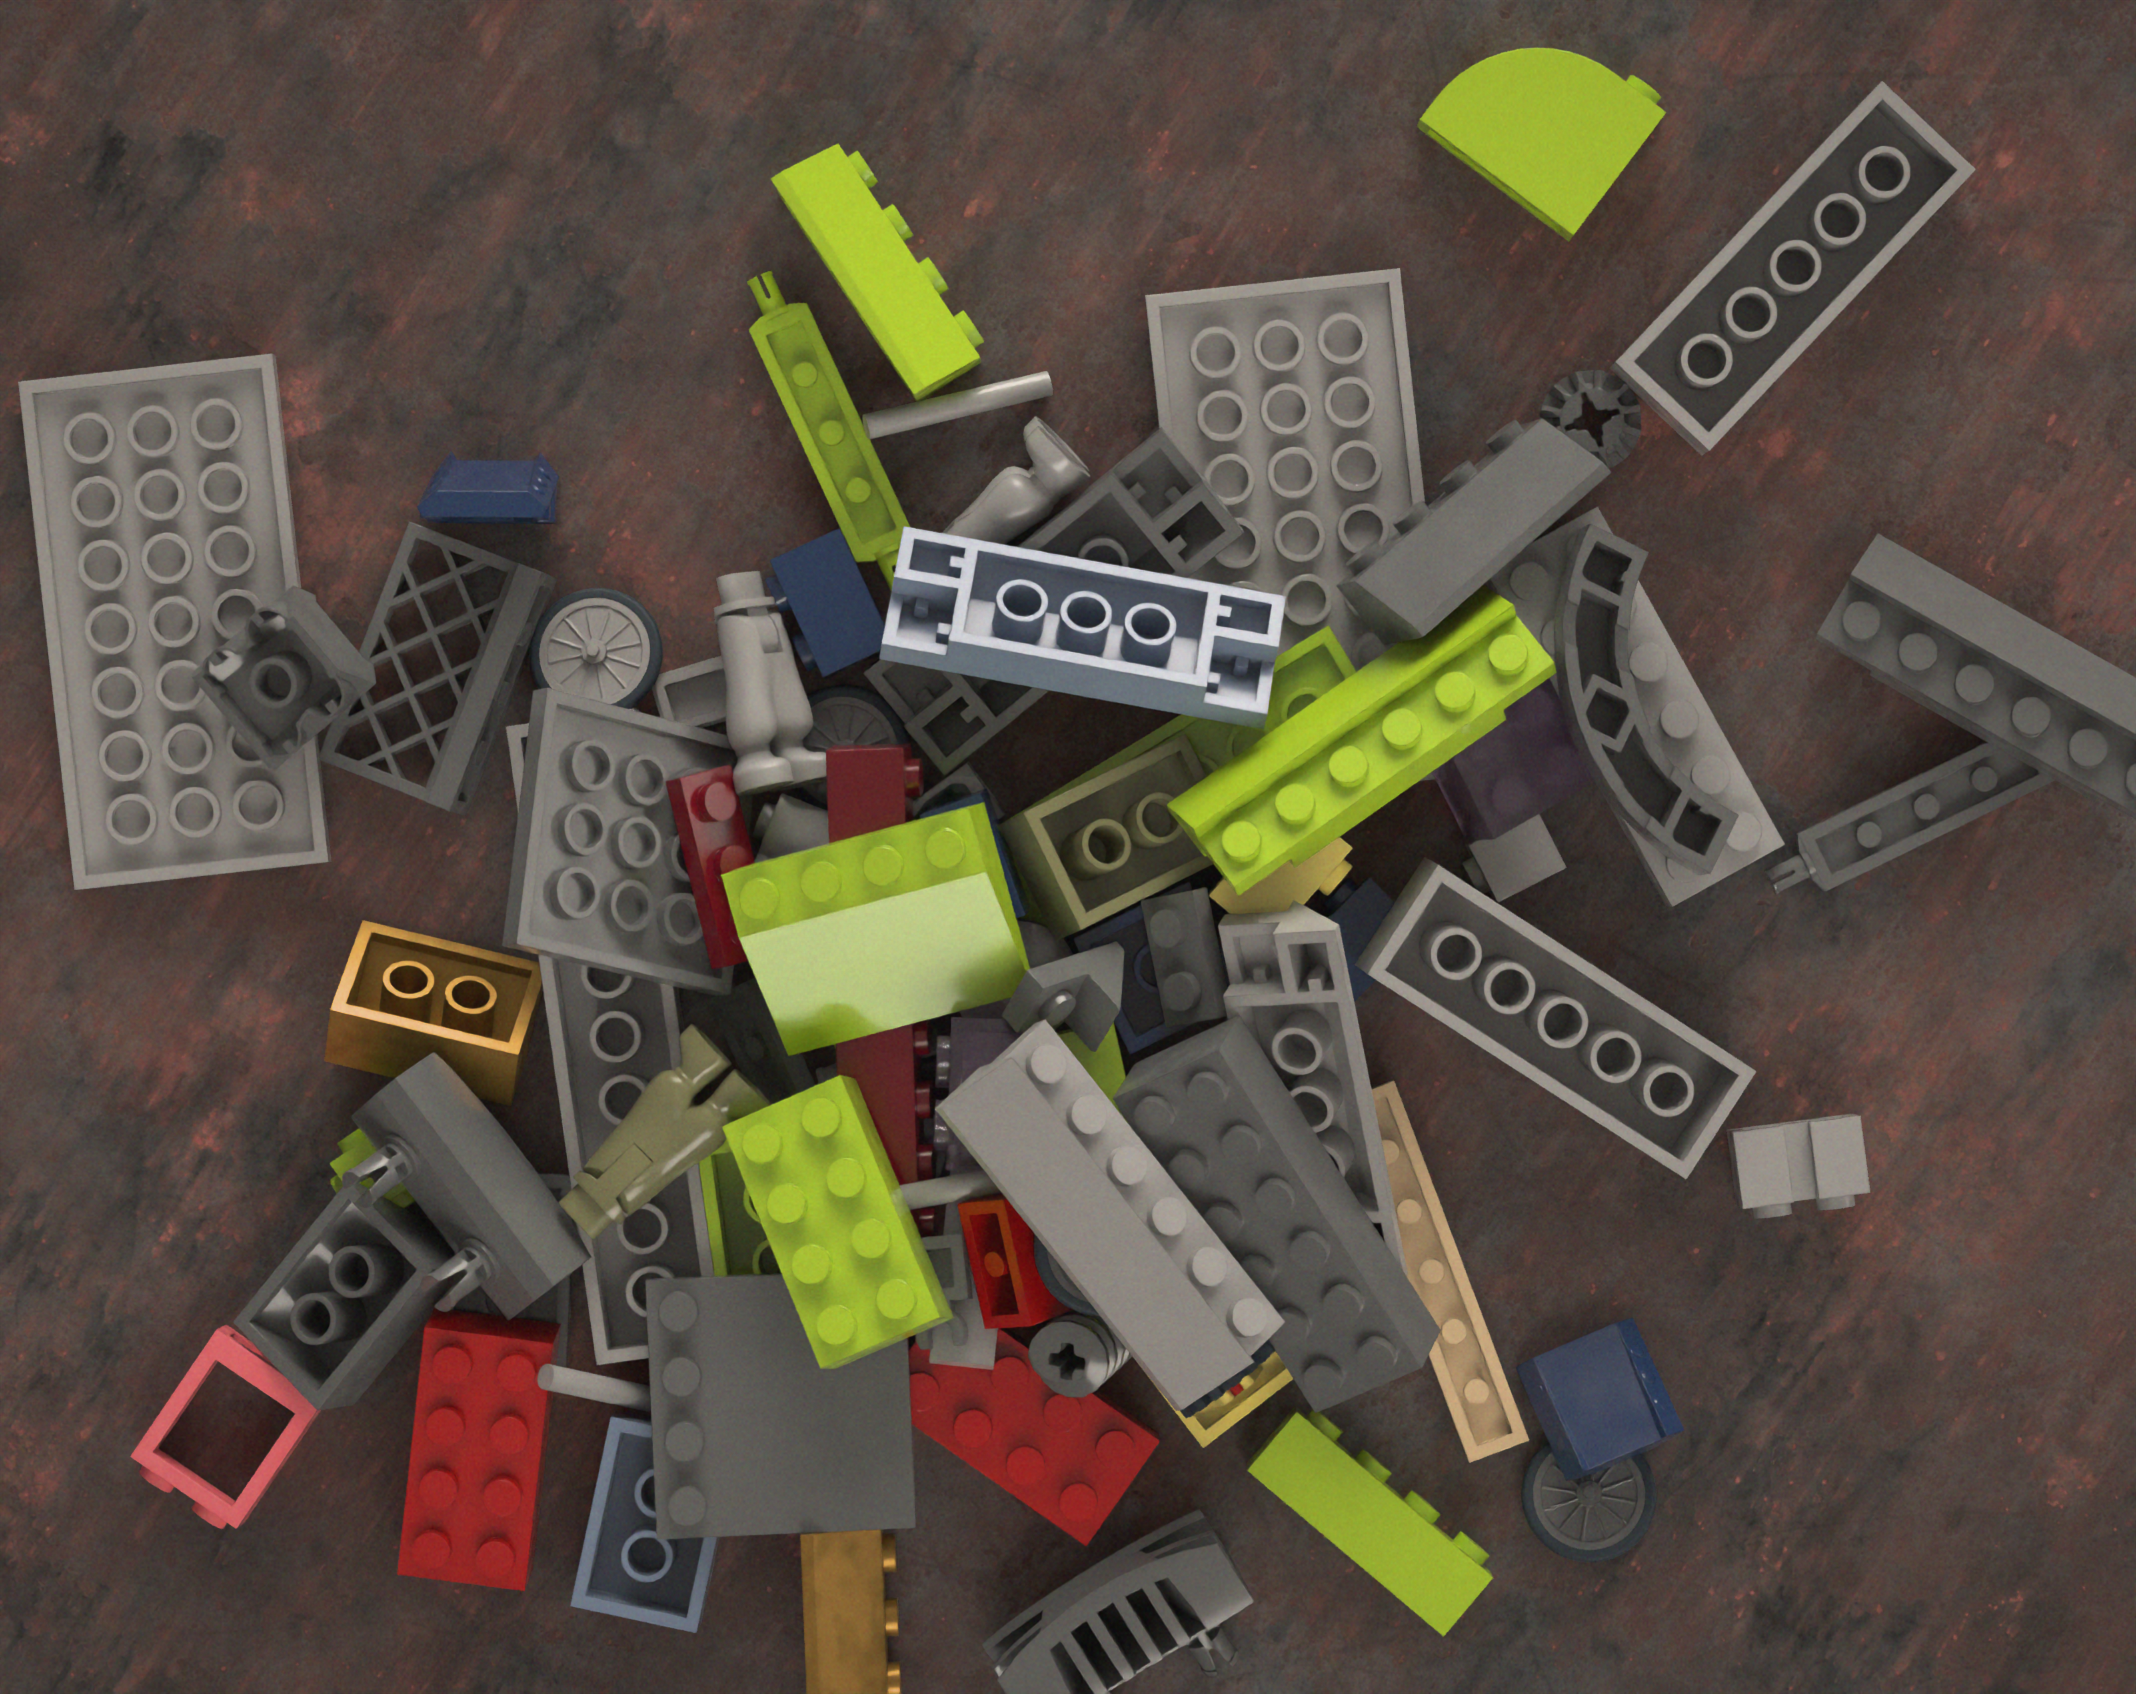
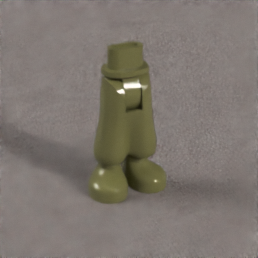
M690 1024L680 1034V1065L674 1070L660 1072L650 1081L625 1118L583 1167L585 1172L579 1171L573 1176L578 1184L558 1202L566 1213L593 1239L600 1235L614 1220L621 1225L627 1219L623 1212L630 1216L682 1173L720 1148L727 1139L722 1126L772 1105L762 1092L736 1069L722 1081L714 1094L703 1104H695V1096L701 1089L721 1076L732 1064L722 1051L693 1024Z

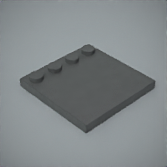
M551 688L534 690L502 946L712 996L731 994L734 965L711 969L665 782L726 765H731L732 771H734L738 758L729 744L728 736ZM753 795L739 796L749 836Z
M782 1273L654 1278L645 1280L657 1540L916 1528L908 1338L836 1369H820Z

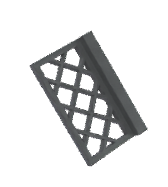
M409 521L359 651L366 661L374 663V667L392 660L405 691L377 704H374L369 690L332 721L319 754V760L426 801V803L449 812L467 816L529 655L533 633L546 611L558 579ZM423 540L441 547L451 572L420 586L412 563L420 542ZM455 553L474 561L460 567ZM487 566L507 572L508 575L499 598L481 607H477L465 576ZM407 580L408 585L410 587V591L401 594L405 581ZM452 582H456L468 613L437 626L425 595ZM415 600L428 631L397 645L389 626L391 617L395 609ZM493 613L486 628L482 617ZM473 622L481 641L476 658L455 667L442 636ZM384 639V642L388 650L378 654L379 648ZM432 641L445 672L415 686L402 654ZM469 673L468 679L463 688V685L459 677ZM450 682L458 701L456 710L452 718L432 727L419 695ZM361 699L365 709L354 714ZM409 700L422 732L392 745L379 714ZM369 719L382 750L360 761L340 754L339 752L348 729ZM447 732L440 747L436 736ZM425 741L435 761L426 787L406 780L396 756ZM386 760L391 773L375 768L373 765Z

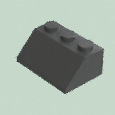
M360 1183L344 1189V1186L340 1189L233 1321L317 1411L354 1405L432 1311L434 1305L452 1286V1283L448 1281L425 1293L421 1287V1280L425 1275L435 1271L456 1255L448 1243L425 1220L382 1196L368 1208L357 1205L355 1202L368 1189Z

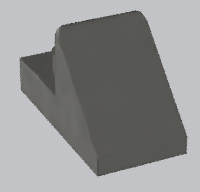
M1115 941L1027 970L1002 1016L1017 1033L1026 1031L1034 1023L1045 1019L1050 1026L1057 1025L1064 1020L1091 1051L1096 1052L1120 1011L1124 949Z

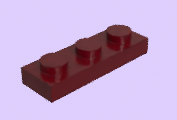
M731 765L716 767L665 781L711 969L729 967L748 961L738 937L721 876L737 868L755 864L739 796L735 793Z

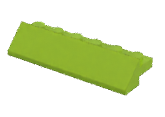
M1482 585L1424 637L1397 643L1168 803L1167 808L1203 856H1208L1234 892L1239 896L1288 861L1296 868L1506 720L1504 709L1557 673L1555 662L1517 617L1514 604L1485 585Z

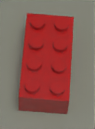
M434 1307L424 1327L397 1575L525 1591L534 1567L553 1401V1391L541 1389L537 1378L539 1370L543 1365L552 1364L557 1366L561 1324L512 1318L507 1322L503 1316L458 1310L444 1312Z
M998 1328L993 1370L929 1363L930 1349H920L915 1339L909 1347L912 1425L1087 1547L1159 1444L1160 1434L1098 1390L1084 1397H1067L1054 1392L1042 1381L1030 1363L1027 1355L1031 1343L1009 1328Z

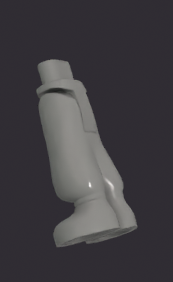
M1035 416L1025 426L1023 432L1026 450L1033 461V467L1025 470L1012 466L1001 471L978 498L953 520L942 533L1006 545L1015 537L1047 517L1053 510L1054 505L1062 497L1080 488L1091 477L1088 473L1089 470L1074 451L1047 424Z
M760 571L733 573L716 578L722 605L714 608V618L717 625L718 642L726 678L727 736L729 744L738 758L733 771V784L736 795L749 796L767 791L778 792L827 781L826 753L812 752L803 747L802 740L812 729L813 716L798 674L782 616L777 610L767 611V609L777 605L774 597L765 596Z

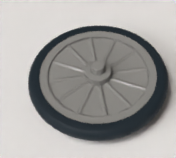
M606 588L583 589L558 600L539 620L529 649L530 669L538 689L551 688L626 709L634 708L651 691L659 676L663 658L660 631L648 610L629 595Z

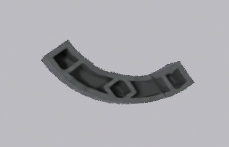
M1590 523L1579 529L1568 556L1558 593L1554 624V661L1557 671L1558 691L1569 731L1579 755L1593 780L1617 813L1643 839L1669 859L1697 875L1711 874L1739 815L1717 803L1696 787L1677 766L1671 763L1661 750L1650 731L1651 727L1640 704L1633 675L1630 672L1628 630H1630L1632 603L1639 575L1649 552Z

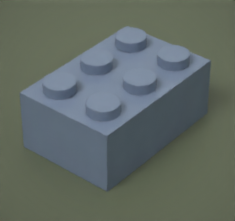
M616 1410L610 1417L570 1606L697 1633L702 1623L720 1537L657 1540L652 1419L648 1416Z

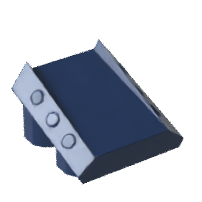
M451 451L432 475L417 508L420 512V518L434 523L556 524L557 482L559 476L541 452H539L534 461L457 460Z
M1633 1318L1597 1330L1538 1355L1516 1367L1530 1403L1548 1439L1556 1463L1560 1466L1566 1481L1592 1475L1654 1449L1685 1431Z

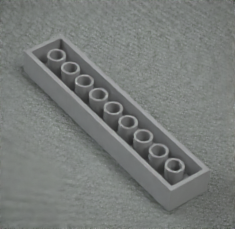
M633 708V709H630V710H633V711L640 712L639 710L634 709V708ZM529 723L506 727L518 811ZM538 955L571 1189H573L578 1184L573 1176L579 1171L585 1172L583 1170L585 1164L625 1118L650 1081L660 1072L674 1070L680 1065L679 1038L680 1034L685 1030L678 987ZM699 1163L682 1173L630 1216L623 1212L627 1219L621 1225L614 1220L595 1239L591 1238L577 1224L578 1234L591 1255V1258L583 1263L582 1266L596 1365L649 1358L646 1279L714 1276Z

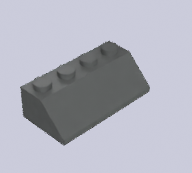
M1544 419L1522 425L1517 420H1513L1498 430L1486 442L1491 452L1475 466L1470 460H1467L1441 480L1439 484L1445 492L1429 506L1421 500L1401 514L1393 522V526L1398 532L1380 547L1376 541H1373L1356 553L1346 563L1351 573L1337 584L1336 587L1383 645L1424 637L1605 479L1611 471L1601 460Z

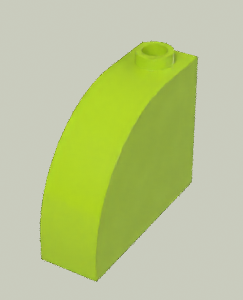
M1525 48L1488 57L1459 74L1435 98L1420 118L1417 128L1569 242L1666 114V111L1656 105L1661 96L1636 76L1630 75L1625 81L1602 64L1573 52L1553 48Z

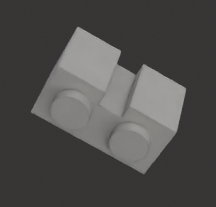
M1845 1114L1726 1130L1736 1206L1742 1209L1752 1208L1755 1219L1792 1214L1791 1203L1808 1199H1816L1817 1210L1855 1206L1854 1195L1870 1193L1861 1116Z

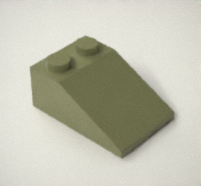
M1186 734L998 825L1055 941L1080 931L1213 864L1208 856H1203L1167 808L1168 803L1207 777Z

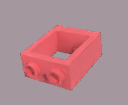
M224 1325L218 1328L130 1457L143 1465L138 1471L139 1474L155 1487L167 1493H171L175 1487L195 1500L191 1509L199 1517L220 1529H223L227 1523L237 1529L246 1522L321 1410L317 1411L250 1340L228 1325ZM218 1361L295 1413L236 1501L159 1449Z

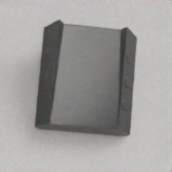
M294 585L277 600L258 609L247 619L246 626L226 644L215 649L192 672L194 681L266 766L273 770L281 766L376 684L374 663L366 661L318 605L316 595Z

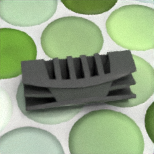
M435 1052L396 1077L351 1116L352 1120L377 1152L343 1174L342 1184L344 1189L372 1178L373 1184L355 1202L360 1207L368 1208L378 1198L401 1182L456 1254L435 1271L425 1275L421 1280V1287L424 1293L448 1281L452 1283V1287L434 1305L438 1310L444 1312L451 1310L457 1302L480 1286L508 1322L591 1258L575 1227L521 1150L478 1097Z
M1198 1509L1138 1539L1074 1577L1008 1622L982 1643V1646L995 1663L993 1669L999 1676L997 1680L1005 1694H1111L1110 1690L1123 1682H1127L1139 1672L1156 1664L1168 1654L1185 1645L1188 1646L1200 1664L1202 1672L1206 1676L1214 1677L1219 1675L1209 1653L1211 1648H1214L1232 1667L1239 1657L1237 1648L1230 1642L1219 1624L1254 1603V1598L1226 1547L1203 1513Z

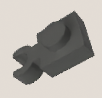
M964 1234L921 1238L954 1317L945 1321L952 1329L953 1345L964 1346L968 1340V1327L963 1317L955 1312L954 1302L956 1300L973 1299L969 1256ZM934 1327L915 1334L920 1349H933L932 1330Z

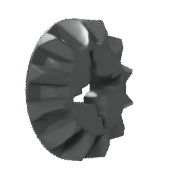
M1602 370L1578 371L1561 379L1548 392L1540 411V419H1544L1597 457L1608 469L1616 466L1630 455L1642 431L1640 403L1626 382ZM1582 394H1585L1587 403H1591L1595 411L1606 410V412L1616 410L1617 415L1610 417L1609 421L1600 426L1602 435L1599 438L1602 445L1600 448H1598L1595 438H1591L1588 430L1577 431L1573 429L1567 432L1565 430V426L1573 424V420L1582 415Z

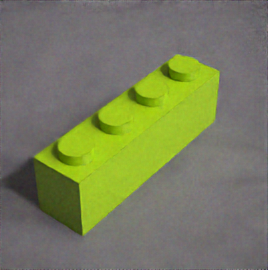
M1294 1406L1246 1463L1247 1471L1444 1637L1493 1579L1491 1572L1483 1565L1490 1555L1461 1531L1454 1539L1434 1524L1441 1514L1416 1492L1411 1490L1403 1498L1385 1483L1392 1473L1365 1449H1362L1355 1457L1336 1440L1343 1431L1320 1411L1315 1413L1312 1409L1306 1416Z

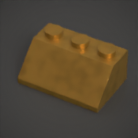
M362 920L330 1009L324 1061L396 1078L435 1052L479 1099L511 1106L527 1058L543 991L539 962Z
M883 1529L801 1533L806 1693L902 1694L900 1661L888 1662L887 1637L899 1636L898 1597L886 1598L885 1573L897 1572L895 1534H883Z

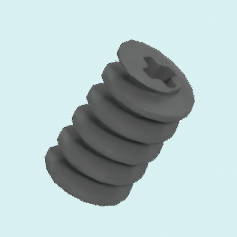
M1075 1310L1054 1317L1045 1327L1041 1328L1032 1339L1027 1355L1034 1371L1041 1377L1042 1381L1054 1392L1067 1397H1084L1096 1391L1132 1357L1101 1316L1083 1314Z

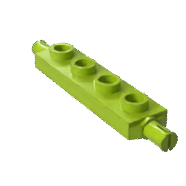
M773 272L762 273V279L771 297L769 299L766 297L757 276L747 281L763 314L752 325L749 332L857 563L877 561L892 592L895 574L893 567H896L903 527H910L877 453L870 439L866 436L863 423L808 304L793 303L786 305L773 277Z

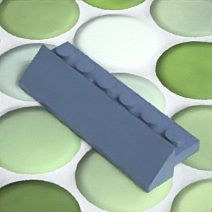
M904 526L879 659L1264 729L1274 665L1279 648L1286 596Z

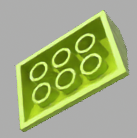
M984 802L740 867L721 875L739 940L788 1056L1012 998L1026 971L1030 969Z

